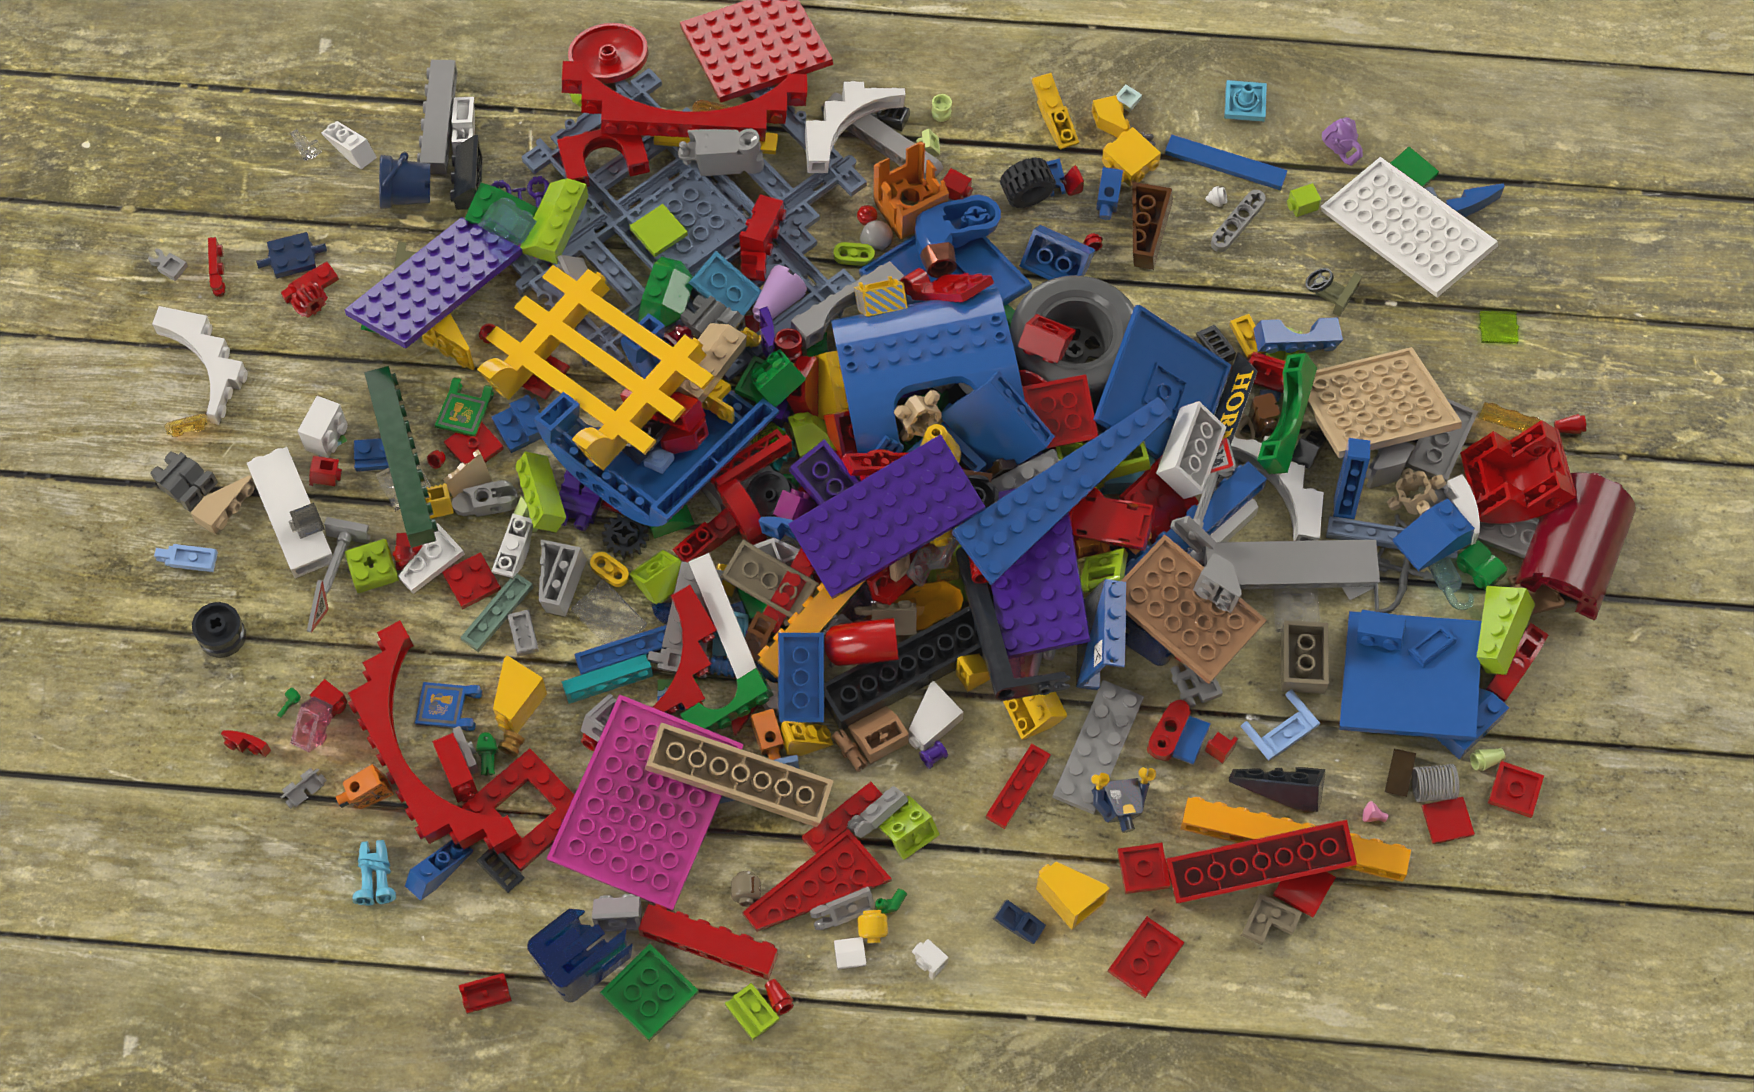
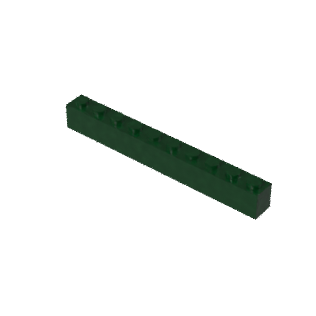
M389 366L364 372L410 546L413 548L435 542L437 540L434 532H438L436 520H431L430 515H434L431 502L426 503L425 500L429 498L426 485H421V482H424L425 479L422 469L417 470L420 461L418 454L412 451L416 449L413 436L408 437V433H412L409 421H404V417H407L405 406L399 403L403 401L400 388H395V386L399 385L396 373L391 374Z

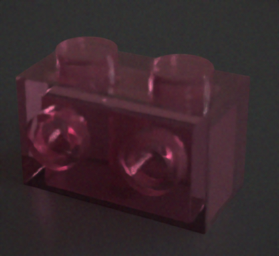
M314 696L303 703L299 709L290 744L309 753L319 745H323L327 738V733H325L327 726L332 720L331 711L333 705Z

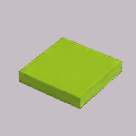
M661 204L630 225V230L654 257L688 236V231L664 204Z

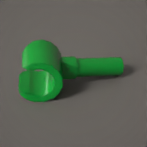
M293 687L285 692L288 701L277 714L280 718L283 717L289 707L301 700L300 694Z

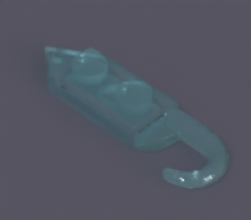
M1445 557L1428 566L1439 589L1443 591L1452 607L1458 610H1467L1473 605L1474 597L1471 593L1468 594L1469 600L1467 603H1460L1454 595L1460 589L1462 579L1450 557Z

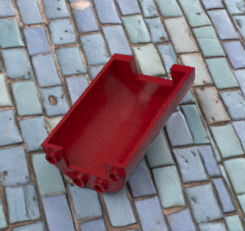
M1574 472L1571 473L1577 497L1554 511L1540 516L1515 584H1520L1521 587L1527 588V590L1534 593L1544 584L1580 601L1575 612L1595 621L1636 512V505L1631 495L1620 483L1606 479L1599 473Z

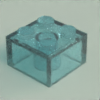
M502 197L490 205L478 225L490 234L498 235L515 245H519L525 241L537 221L533 219L529 212L516 207V204L511 199Z

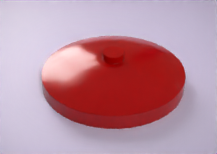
M604 23L590 27L577 35L568 49L569 61L583 62V66L603 84L619 82L633 76L645 65L649 54L645 36L636 28L621 23Z

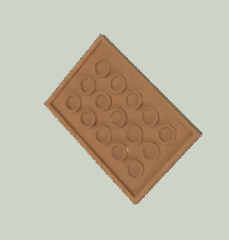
M1164 535L1121 580L1126 582V614L1204 681L1210 684L1267 620L1241 598H1239L1234 610L1230 613L1219 609L1209 599H1203L1198 596L1193 589L1204 567L1169 537Z

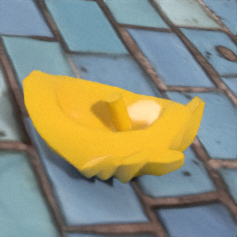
M747 327L740 331L747 335L745 347L750 346L752 348L761 344V335Z

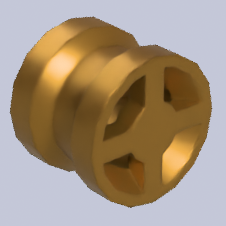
M506 730L503 734V741L497 747L503 753L517 757L519 747L524 744L525 739L513 731Z

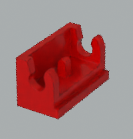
M1253 351L1249 363L1258 371L1253 384L1284 393L1283 369L1286 361Z
M504 973L458 985L467 1014L512 1001Z

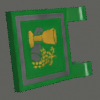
M454 377L436 420L435 428L468 436H476L487 407L494 397L493 387L485 385L481 398L461 394L460 392L463 387L461 379Z

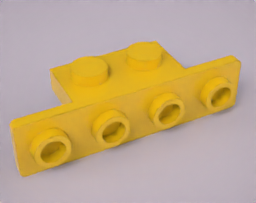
M721 379L702 403V408L710 410L721 420H726L732 424L735 421L734 408L722 401L731 391V385Z

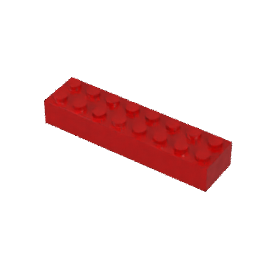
M1347 819L1166 858L1176 904L1358 865Z

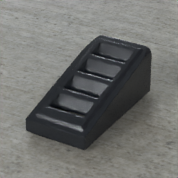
M889 108L880 110L877 114H870L887 126L903 131L910 117V108Z
M1216 325L1196 332L1197 337L1205 348L1226 362L1235 359V350ZM1211 332L1214 333V335H1212V336H1210V337H1207V338L1204 336V335L1209 334V333H1211ZM1217 338V341H1215V342H1213V343H1210V342H1209V341H1211V340ZM1222 350L1225 351V352L1222 353V354H1218V352H1220V351H1222Z
M494 848L488 849L476 861L507 893L525 878L502 852L497 855ZM495 855L497 858L488 865L486 862ZM501 861L503 865L494 871L492 868ZM507 867L510 871L500 878L498 875ZM514 874L516 877L507 885L504 881Z

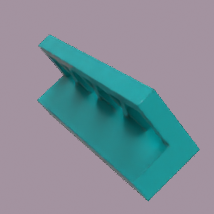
M646 654L561 682L568 704L653 677L650 662L647 660Z

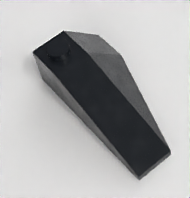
M1295 767V771L1284 772L1282 768H1275V770L1264 772L1260 768L1233 769L1229 776V782L1295 810L1313 813L1318 812L1322 802L1326 769Z

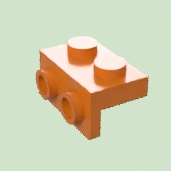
M1079 538L1076 541L1077 559L1111 551L1110 545L1107 543Z

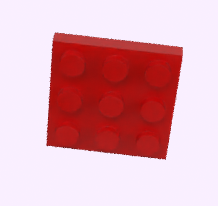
M1086 374L1022 387L1025 402L1055 436L1045 449L1089 441L1098 436L1096 422L1093 420L1094 411Z
M1162 456L1151 465V469L1146 470L1119 496L1121 500L1154 506L1156 511L1150 531L1152 537L1149 540L1152 545L1162 532L1165 531L1167 533L1171 529L1172 520L1185 517L1187 511L1193 505L1197 506L1199 504L1195 496L1183 499L1156 473ZM1130 506L1127 508V509L1137 510V508L1130 507Z

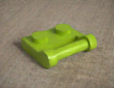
M1123 548L1085 557L1081 579L1082 591L1084 593L1091 592L1105 579L1121 581L1125 577L1128 557L1126 550ZM1114 573L1112 576L1092 580L1095 577Z

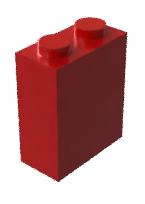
M454 733L432 741L457 802H467L475 797L478 791Z

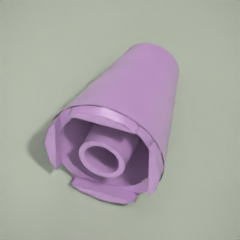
M777 265L771 270L753 308L754 318L760 322L759 309L768 306L773 320L804 297L807 287L799 275L796 273L794 275L788 272L789 268Z

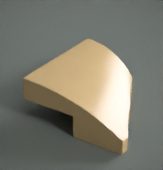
M479 450L473 453L475 458L470 463L465 464L462 462L454 472L443 479L444 483L447 484L452 499L459 493H463V489L492 482Z

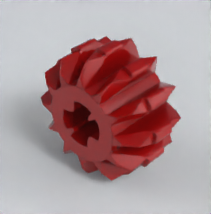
M309 282L307 285L302 284V287L297 289V292L292 295L291 304L299 315L309 318L312 314L315 316L318 311H322L321 308L326 305L325 301L328 297L320 285Z

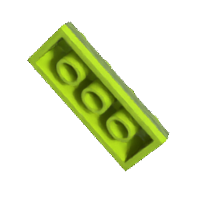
M568 178L549 184L520 247L523 254L558 264L557 256L562 255L588 200L586 184Z

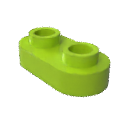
M841 242L834 247L833 251L835 261L840 264L865 266L874 261L875 251L868 244Z

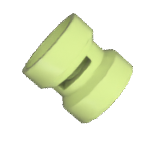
M938 94L932 99L931 114L936 121L944 122L951 117L952 100L948 95Z

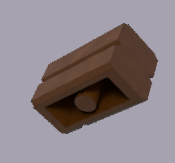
M1272 393L1255 396L1252 400L1248 417L1253 423L1256 438L1271 436L1277 426L1280 411Z

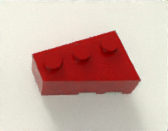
M760 194L752 209L751 219H747L745 223L748 226L746 232L741 231L739 235L740 251L764 252L767 257V255L771 256L772 242L774 238H778L780 231L779 223L784 221L786 209H784L783 200Z

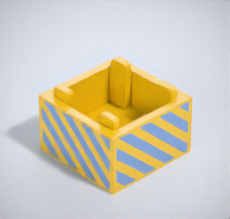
M888 276V280L865 285L859 282V286L854 287L858 312L866 317L908 308L904 284L897 279H892V276Z

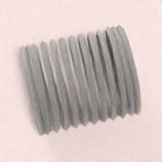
M1454 764L1413 768L1412 789L1417 802L1458 798L1460 785L1458 772ZM1452 771H1453L1454 780H1455V792H1454V793H1453V776H1452Z

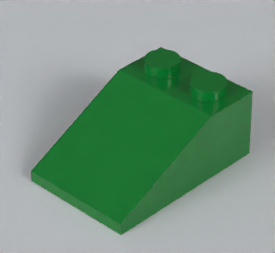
M481 182L465 216V220L468 223L481 226L507 241L521 244L538 207L499 188Z

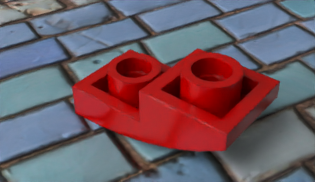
M223 730L221 732L224 745L232 751L237 749L243 753L247 748L254 755L260 753L264 757H267L271 751L265 741L253 735L232 730Z

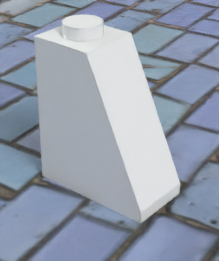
M934 681L930 683L909 728L910 744L915 749L919 748L921 751L929 749L935 741L942 738L963 720V711Z

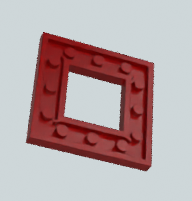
M530 748L478 791L475 797L469 799L461 806L467 811L503 818L495 809L529 781L556 809L526 836L522 838L519 835L520 843L503 851L520 871L524 870L554 843L574 798V794Z

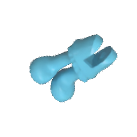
M368 841L361 842L358 867L361 868L362 887L361 890L353 894V903L365 906L375 904L372 881L373 871L376 872L377 876L375 895L377 903L386 904L396 899V892L388 887L387 874H390L391 870L389 869L390 863L388 861L385 841H376V853H370Z

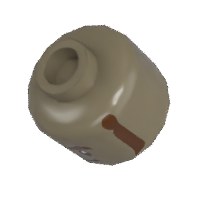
M751 871L737 873L731 881L732 899L743 907H749L760 899L761 881L759 877Z

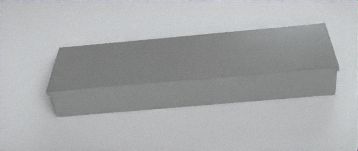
M1376 540L1216 542L1214 549L1210 550L1207 546L1202 547L1204 567L1213 553L1234 564L1240 589L1373 587L1380 582Z

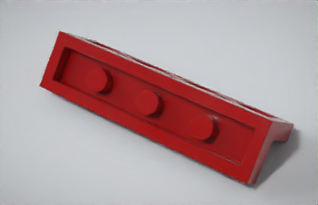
M778 429L774 430L739 452L719 471L724 474L716 479L713 477L710 480L717 491L719 487L735 478L741 483L792 451L791 439L787 434L783 436ZM775 437L778 438L777 441L769 445V441ZM755 450H760L758 453L751 456V452ZM742 461V463L733 468L735 462Z
M929 542L910 553L911 570L897 582L889 576V566L868 578L867 583L873 601L891 605L944 554L942 547H936ZM882 577L880 586L877 588L875 582Z

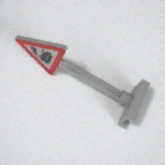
M1224 438L1220 444L1194 519L1190 516L1172 520L1170 526L1196 553H1200L1202 547L1205 546L1210 550L1214 549L1216 541L1202 529L1204 525L1203 519L1219 474L1236 469L1230 442L1227 438Z
M330 517L326 518L324 523L326 535L338 538L337 546L324 580L317 581L307 632L312 633L328 612L329 607L326 596L332 587L346 547L349 546L351 541L369 543L371 535L367 534L369 525Z

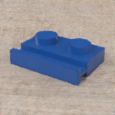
M381 438L354 440V468L356 472L389 469Z

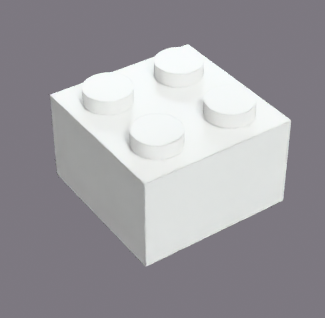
M316 396L298 429V434L306 451L329 458L330 454L335 452L339 437L344 435L347 430V422L341 405Z

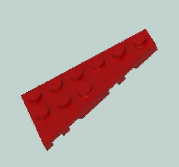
M847 829L744 910L742 915L758 932L809 913L810 910L817 906L826 905V903L863 888L873 889L891 882L892 878L853 833Z

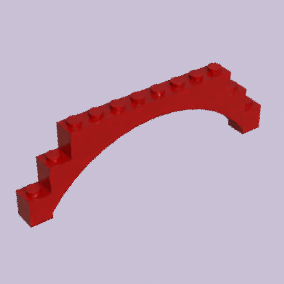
M563 61L562 93L582 94L581 113L601 114V133L689 138L688 130H738L740 133L745 129H754L759 134L760 142H765L766 123L786 124L787 105L806 106L807 74L787 73V78L766 94L737 106L720 110L686 112L657 108L631 100L597 80L583 66V62Z
M400 620L377 632L380 638L377 644L382 652L362 662L366 669L362 673L367 683L348 692L351 698L348 704L354 714L359 713L361 718L357 721L363 731L368 730L370 736L366 738L372 749L377 747L379 754L376 756L382 767L387 766L389 772L386 775L392 785L396 783L399 789L395 792L401 803L406 801L408 808L405 811L411 821L416 820L418 826L415 827V830L420 839L425 838L428 844H431L450 834L454 844L460 843L463 849L484 839L489 850L494 848L497 855L520 843L521 839L508 815L503 818L485 816L451 804L436 795L412 772L398 744L394 727L393 703L396 681L401 665L408 650L414 644Z

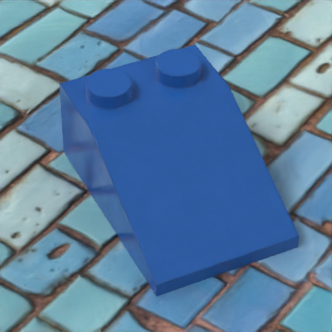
M1446 499L1429 508L1394 537L1392 541L1419 572L1471 544L1475 528L1449 499Z

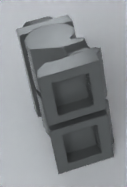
M698 295L693 302V307L697 311L693 313L687 309L681 314V321L691 329V334L697 338L701 336L710 323L729 324L739 331H743L746 327L743 315L738 311H732L730 307L727 308L721 302L716 301L711 295L708 299Z
M170 451L164 459L168 466L164 470L157 466L150 472L160 490L174 498L177 503H181L189 512L203 499L202 495L206 496L218 483L213 472L209 470L204 472L197 462L186 457L182 452L178 455Z

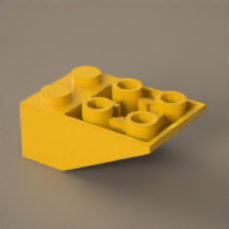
M451 313L422 335V340L426 345L436 347L441 354L454 358L464 368L475 369L470 348Z

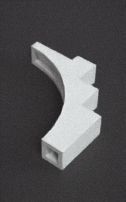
M844 82L843 101H825L824 121H806L807 173H828L830 153L841 133L859 118L870 113L889 108L904 107L905 88H864V82Z
M159 306L152 323L156 333L185 345L206 366L210 380V401L206 414L211 423L219 425L221 418L225 417L226 404L228 399L232 397L233 388L240 390L242 383L246 382L248 373L243 362L228 359L230 348L224 338L210 336L212 325L206 315Z
M1234 436L1231 444L1233 457L1240 459L1244 463L1249 461L1275 486L1284 499L1293 525V541H1318L1320 538L1324 492L1313 488H1303L1305 466L1291 462L1288 473L1268 474L1257 461L1262 443L1253 439H1238ZM1265 436L1263 441L1267 440L1270 436Z

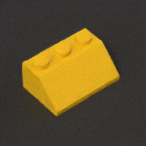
M837 351L813 356L819 357L818 417L822 420H825L824 415L849 410Z

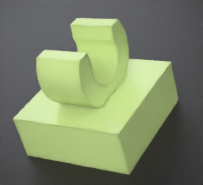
M930 129L922 131V137L917 139L916 142L925 143V151L932 156L940 155L939 137Z

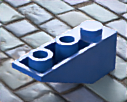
M451 840L410 869L405 887L419 900L424 899L435 891L473 853V849L470 847L463 849L460 843L455 845L453 840Z

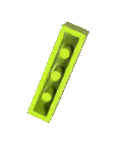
M525 451L516 463V471L518 472L520 486L524 493L533 527L535 529L557 532L565 521L566 515L548 456Z

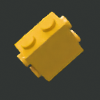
M1132 127L1127 132L1123 131L1117 140L1113 143H1108L1103 148L1102 162L1106 168L1123 170L1121 182H1125L1130 187L1132 182L1139 183L1149 171H1154L1158 168L1161 152Z

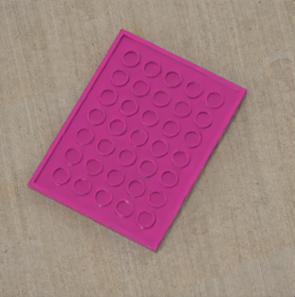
M619 694L546 859L628 894H634L636 897L640 896V899L650 903L663 905L673 912L722 795L644 770L658 727L661 723L739 749H743L744 744Z

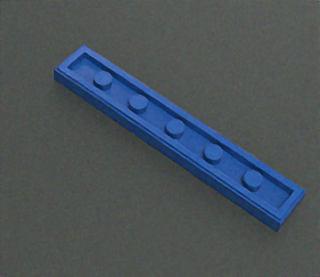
M1172 134L1165 150V155L1280 191L1288 171Z

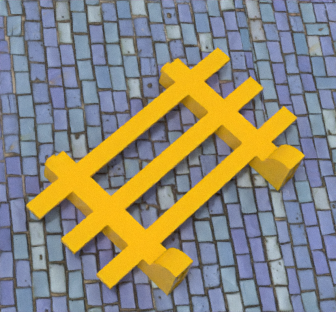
M552 265L542 278L565 295L549 312L525 295L514 308L534 322L536 326L521 343L496 326L486 339L507 354L508 357L504 361L499 358L489 359L477 370L493 389L507 400H510L531 375L534 374L559 393L565 392L577 401L581 409L602 423L603 426L599 430L593 427L585 428L578 432L572 440L592 463L604 471L628 443L644 455L654 446L656 440L642 431L641 428L657 411L673 422L680 417L686 409L670 398V396L686 378L704 390L714 379V376L699 366L701 361L707 356L702 350L703 344L696 338L690 339L684 335L674 347L670 346L602 299L610 289L605 283L606 278L601 273H594L587 269L576 281ZM589 312H592L661 361L643 379L579 334L574 328ZM561 342L632 392L616 411L545 361Z

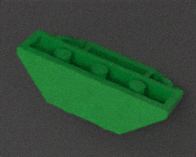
M660 257L654 263L641 299L638 323L647 314H651L663 323L665 328L681 319V314L686 310L693 286L689 284L693 276L682 261Z

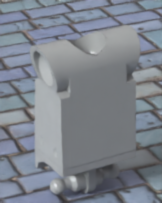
M745 129L740 133L738 130H688L690 142L682 141L679 143V158L683 160L685 165H690L691 160H697L700 176L740 174L743 171L755 174L761 172L765 165L760 149L759 134L754 129Z

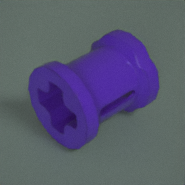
M937 740L926 751H920L919 756L926 767L931 769L934 763L942 758L946 759L948 752L943 744Z

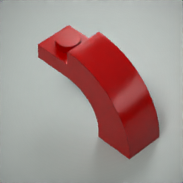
M735 478L719 487L718 492L722 503L734 518L743 540L752 545L766 541V534L762 533L759 524L761 516L740 482Z

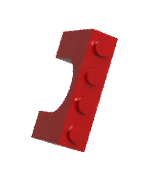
M601 129L557 139L566 178L584 183L587 187H590L585 161L591 152L599 148L609 147L618 150L625 158L630 177L650 172L649 161L641 135L601 133Z

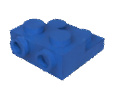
M529 394L509 403L510 408L492 416V421L511 453L542 439L534 422V418L540 414L538 412L540 406L536 398L531 399Z

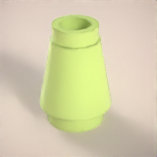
M1502 748L1477 749L1474 753H1471L1470 762L1475 770L1484 771L1500 763V761H1505L1506 756Z

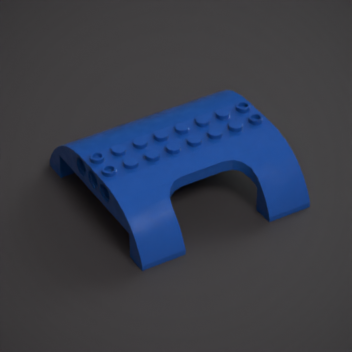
M997 287L982 290L964 302L930 300L907 305L908 308L866 317L864 314L831 320L858 453H868L875 450L885 435L900 443L894 410L898 400L904 394L912 391L952 383H964L975 390L986 383L993 374L1000 371L1024 399L1016 355L1004 306ZM889 442L883 450H886L888 448V446L890 445Z
M647 314L638 324L665 341V325L651 314ZM623 336L621 338V344L629 362L636 373L645 379L661 360L628 337ZM731 390L722 401L734 408L735 421L731 424L726 420H721L716 414L703 408L709 435L697 449L673 454L674 461L663 474L645 467L644 460L638 465L622 451L604 471L592 463L574 443L572 438L581 430L593 426L586 424L579 417L580 404L565 392H562L534 418V422L542 439L556 459L582 484L630 519L648 526H661L667 523L779 414V410L765 399H761L753 407ZM659 441L656 447L662 449L661 442Z

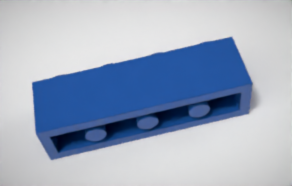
M1348 438L1334 495L1333 517L1355 519L1370 461V440Z

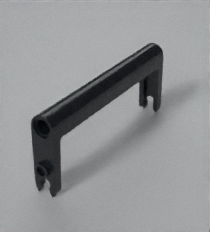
M962 546L959 547L955 555L995 698L1000 701L1034 695H1047L1051 692L1070 688L1069 684L1064 683L1071 679L1065 672L1014 678L987 582H973L968 554Z

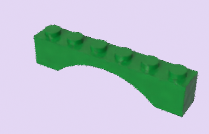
M1306 353L1287 355L1283 369L1284 397L1281 416L1273 434L1262 442L1257 459L1268 474L1288 473L1317 372V366Z

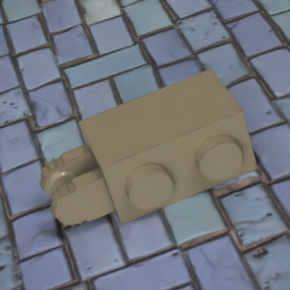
M902 600L891 605L876 602L872 603V606H858L854 608L856 615H872V619H858L854 622L894 618L896 635H915L916 603Z

